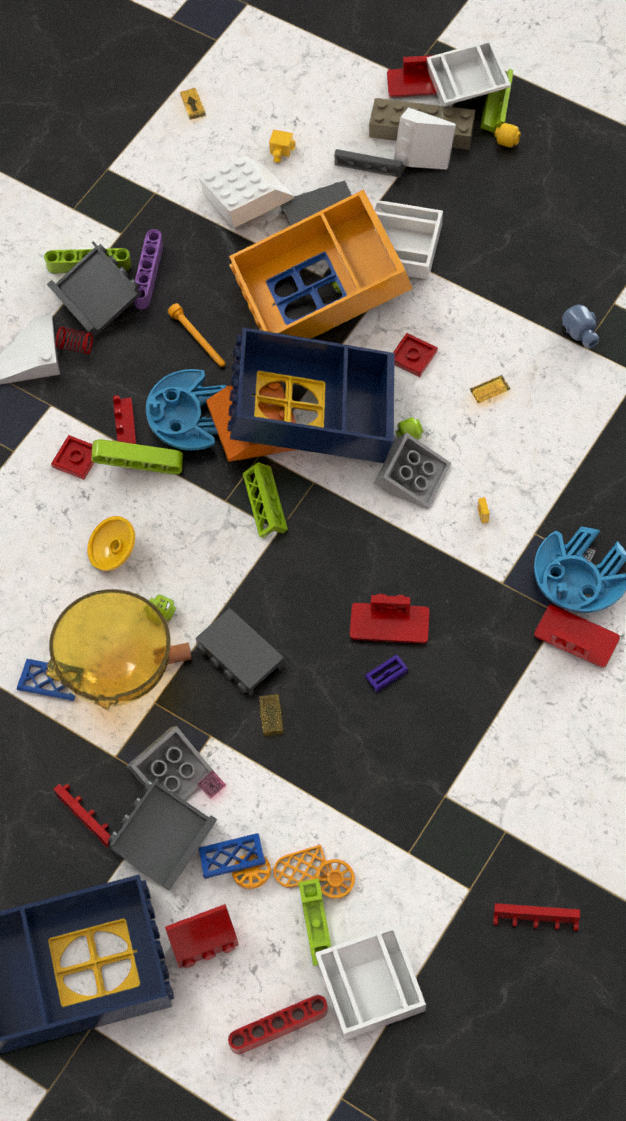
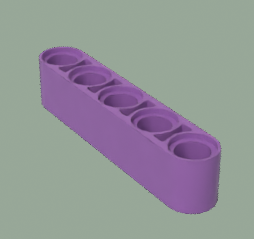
M156 229L149 230L145 236L135 282L140 286L138 290L142 293L134 301V305L138 309H146L150 305L161 259L163 240L161 232Z

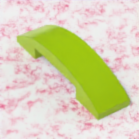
M319 879L298 882L312 962L313 966H317L318 962L315 953L330 948L331 941Z

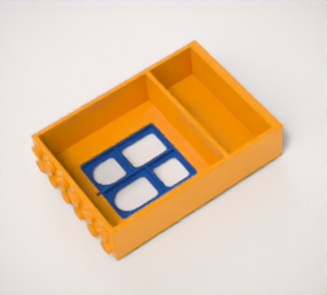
M364 189L229 256L232 262L229 266L261 331L312 339L413 289L406 270ZM321 260H326L332 272L331 275L310 286H305L299 272ZM292 276L298 291L287 297L277 296L274 291L275 285L280 280ZM331 282H337L343 294L342 297L327 305L323 304L318 294V289ZM307 294L312 296L317 306L315 311L295 320L286 317L285 309L288 304Z

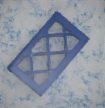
M26 659L17 690L74 701L83 669ZM31 666L41 668L33 674L30 673ZM46 670L58 671L60 673L50 678ZM44 672L48 679L37 684L33 677ZM64 674H74L75 677L68 681ZM63 676L67 683L56 688L52 681ZM32 679L36 686H26V681ZM51 683L55 690L41 689V687ZM68 686L71 689L69 694L59 692Z
M259 833L199 847L204 879L264 865L266 862ZM251 842L255 843L252 848L244 845ZM237 846L232 853L224 850ZM241 848L248 851L244 859L235 856ZM217 851L211 859L206 856L207 853ZM221 853L228 856L223 865L215 861ZM252 854L258 857L256 860L248 861ZM232 859L240 862V864L227 867ZM212 864L220 867V869L209 871Z

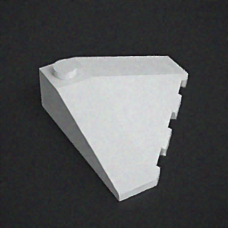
M52 314L34 317L30 324L15 337L13 343L0 354V384L60 375Z

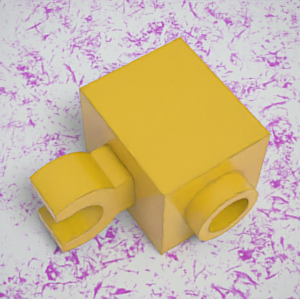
M273 130L269 141L270 154L274 156L273 162L280 163L282 156L290 157L291 151L295 150L296 141L293 140V133Z

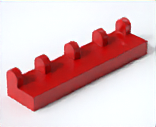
M115 395L113 396L117 442L137 444L131 397L120 399V396Z
M58 784L53 789L58 799L108 849L111 844L108 842L110 835L106 832L109 825L105 823L101 826L93 818L96 812L93 809L87 812L79 804L82 798L77 796L74 799L67 792L71 788L68 784H65L63 787Z
M495 903L493 925H498V918L512 919V926L516 927L517 919L533 920V928H538V921L555 922V929L559 930L560 923H574L573 929L578 931L580 910Z

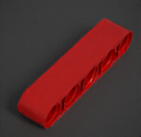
M314 995L232 1031L228 1036L230 1049L235 1054H243L324 1018L328 1012L326 999L321 995ZM316 1003H321L324 1006L321 1011H314L312 1009ZM299 1011L304 1014V1017L301 1020H295L292 1017L293 1014ZM277 1020L284 1022L283 1027L280 1029L273 1027V1023ZM256 1029H262L264 1034L256 1038L253 1036V1032ZM236 1038L244 1039V1043L241 1046L233 1045V1041Z

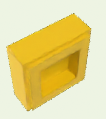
M482 497L478 500L477 509L483 524L489 522L490 513L486 498Z

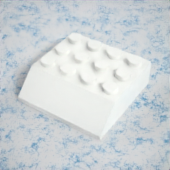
M492 40L427 57L428 73L441 106L511 87Z
M247 157L238 158L199 178L203 195L233 228L294 199V195L263 163Z
M374 200L373 208L407 275L428 280L442 227L443 211Z
M396 925L315 953L344 1040L426 1011V1003Z

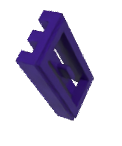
M396 654L366 674L365 679L369 681L377 693L406 674L408 668ZM395 662H398L397 665H395L394 667L388 669V670L385 671L383 674H381L380 676H378L377 678H375V679L373 680V677H374V676H376L377 674H379L380 672H382L383 670H385L386 668H388L389 666H391V665L394 664Z

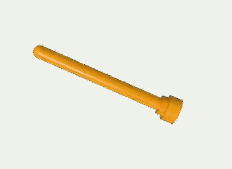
M178 303L173 304L168 309V314L173 319L179 320L220 367H224L226 365L225 361L184 316L183 308Z

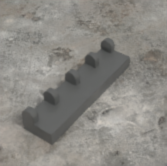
M336 149L334 153L336 166L401 178L404 169L402 161L339 149Z

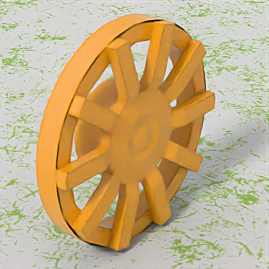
M247 854L240 856L239 858L244 859ZM252 854L249 861H252L253 858L258 859V857ZM264 857L266 860L264 865L242 869L243 871L237 873L236 871L232 872L236 884L245 889H255L265 884L271 874V866L267 858ZM267 866V871L260 868ZM260 873L266 874L263 879H261ZM243 874H244V876H243V877L241 878V880L239 881V879L237 878V876H240V875H243ZM245 879L249 880V884L243 883ZM258 879L259 882L253 883V880Z
M331 859L324 862L317 870L315 878L319 879V881H327V884L321 887V893L332 899L346 896L352 890L355 882L354 872L350 865L339 859ZM331 863H338L336 870H333ZM341 864L347 868L343 872L339 871ZM326 865L329 866V873L323 869ZM349 871L351 878H344L343 875ZM320 872L327 875V878H319ZM343 881H351L350 887L346 886ZM331 886L329 893L324 891L325 888ZM339 886H342V887L345 888L347 891L344 892V893H341V890H340V887H339ZM334 888L337 889L338 895H332Z

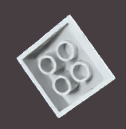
M408 108L400 117L394 160L402 161V164L408 167L447 170L456 124Z

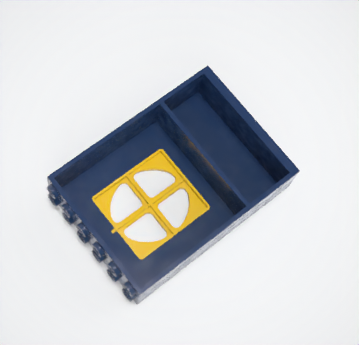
M242 328L241 335H237V346H234L232 357H235L231 368L234 375H232L230 382L233 390L230 391L229 397L232 405L229 406L228 416H231V420L228 421L227 431H230V439L385 463L394 442L395 353ZM280 381L286 384L285 399L259 395L260 389L267 384ZM293 384H298L308 389L316 397L318 404L293 401ZM265 403L284 407V421L267 418L259 409L258 404ZM291 409L314 411L318 416L307 425L292 423Z
M140 874L0 911V1054L172 1007L171 1000L174 999V994L170 982L166 981V979H170L164 960L161 961L165 956L160 940H157L160 939L158 926L155 920H152L156 917L151 900H148L151 899L146 880L142 881ZM96 932L115 934L127 943L128 949L121 953L99 957L94 934ZM85 936L90 960L65 968L61 967L60 960L65 949L75 939ZM126 959L131 960V969L126 979L112 991H106L101 972L102 966ZM91 969L95 976L97 994L94 996L78 994L70 990L65 985L63 979L67 975Z

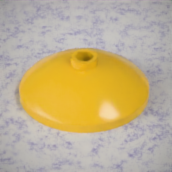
M112 516L104 519L96 526L87 546L88 558L94 567L102 571H111L126 562L135 545V530L131 522L121 516Z

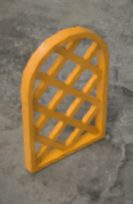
M321 845L279 858L273 869L276 881L281 886L291 888L298 887V882H302L305 876L311 878L309 880L315 879L316 873L314 876H311L307 872L310 867L315 870L319 869V867L312 865L315 858L322 861L319 867L326 862ZM317 849L316 852H315V854H312V853L309 852V851H312V850ZM319 850L321 851L322 858L317 856ZM303 853L301 858L295 856ZM306 854L312 856L310 863L303 860ZM289 858L287 863L282 860ZM292 858L299 861L296 867L289 864ZM301 862L307 865L305 872L298 869ZM279 863L285 865L282 872L276 869ZM287 867L294 870L291 876L284 873ZM296 871L303 874L300 881L293 878ZM282 875L289 878L286 884L280 881ZM327 875L319 876V878L327 877Z

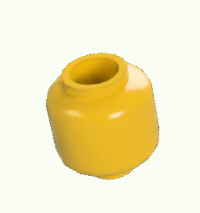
M503 123L501 127H497L494 137H497V143L508 148L517 145L521 136L519 128L508 123Z

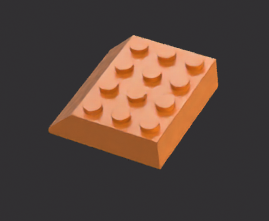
M280 382L267 384L259 391L261 396L285 399V393ZM227 386L207 399L206 403L228 462L296 450L230 439V431H227L228 421L231 420V416H228L229 406L232 405L229 397L233 386ZM265 403L258 404L259 409L267 418L284 421V407ZM291 410V422L296 423V420Z

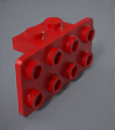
M434 55L403 57V69L388 70L389 97L437 95L428 73L427 57Z
M377 594L371 595V604H352L351 639L427 643L429 608L410 606V597Z
M554 605L547 607L534 632L535 638L601 668L607 666L620 640L619 634Z

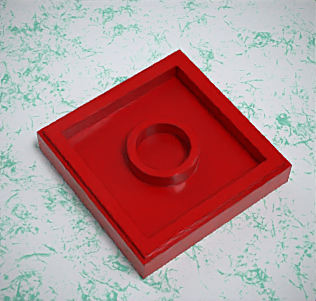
M406 333L393 352L395 353L394 365L421 377L438 352V347Z
M68 435L53 459L51 466L85 480L94 465V462L91 460L93 444Z

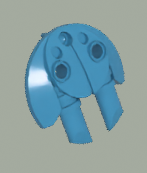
M187 369L167 375L152 388L147 398L146 417L151 430L161 441L178 449L201 450L214 446L215 440L212 435L218 434L212 418L201 417V406L207 404V399L227 387V385L202 387L205 381L204 370Z
M580 527L568 544H564L560 532L554 531L541 543L535 556L534 574L540 590L552 603L572 612L593 613L612 606L626 592V573L616 575L626 562V551L617 541L602 562L595 566L583 558V554L598 536L600 530ZM551 574H558L559 576L554 577ZM584 594H590L592 597H585Z

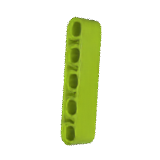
M106 248L108 251L106 255L108 257L112 255L118 262L116 266L119 269L123 267L127 271L131 268L130 254L127 249ZM92 249L49 250L44 254L47 270L50 273H68Z
M98 439L93 441L91 460L94 463L166 474H180L182 472L183 453L172 449Z

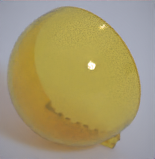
M106 589L86 594L67 606L59 615L52 628L49 640L51 659L47 663L48 670L46 675L57 682L61 681V684L79 699L106 710L110 707H118L135 702L146 696L156 687L167 669L171 652V639L167 622L153 603L136 593L118 589Z

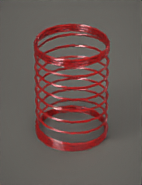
M60 327L56 335V347L58 349H64L67 334L65 327ZM63 328V331H62V333H63V339H62L61 345H60V341H59V346H58L59 334H60L61 329ZM73 330L71 331V332H72V339H71L70 349H71V346H72V343H73V336H74ZM71 332L69 333V336H68V339H67V346H68V343H69V337H70ZM76 332V339H75L74 349H73L74 351H75V346H76L77 336H78L77 332ZM83 332L81 351L83 349L84 354H89L93 344V334L85 332L86 335L84 337ZM90 335V336H91L90 346H89V349H88V351H87V353H86V348H87L86 342H87V344H88V336Z

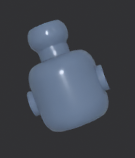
M574 305L567 309L562 317V325L566 328V332L574 340L582 341L586 348L596 346L599 342V336L594 333L597 327L595 314L590 312L584 305Z

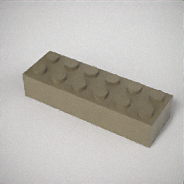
M380 98L374 99L369 122V138L397 141L400 117L408 108H412L456 124L452 148L470 150L475 124V110Z

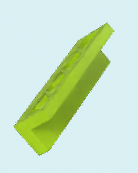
M512 69L506 72L510 84L512 83L514 72ZM511 87L486 94L481 128L495 133L496 128L501 127L505 123Z
M258 462L245 471L243 477L259 537L264 538L273 531L284 533L288 528L271 466ZM255 473V479L252 483L250 476ZM258 487L260 492L256 499L255 492ZM261 503L264 506L262 514L259 512ZM267 519L269 527L264 529L263 525Z

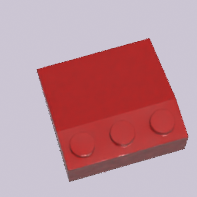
M226 904L165 926L179 968L192 967L199 960H210L216 956L215 954L231 952L239 945Z

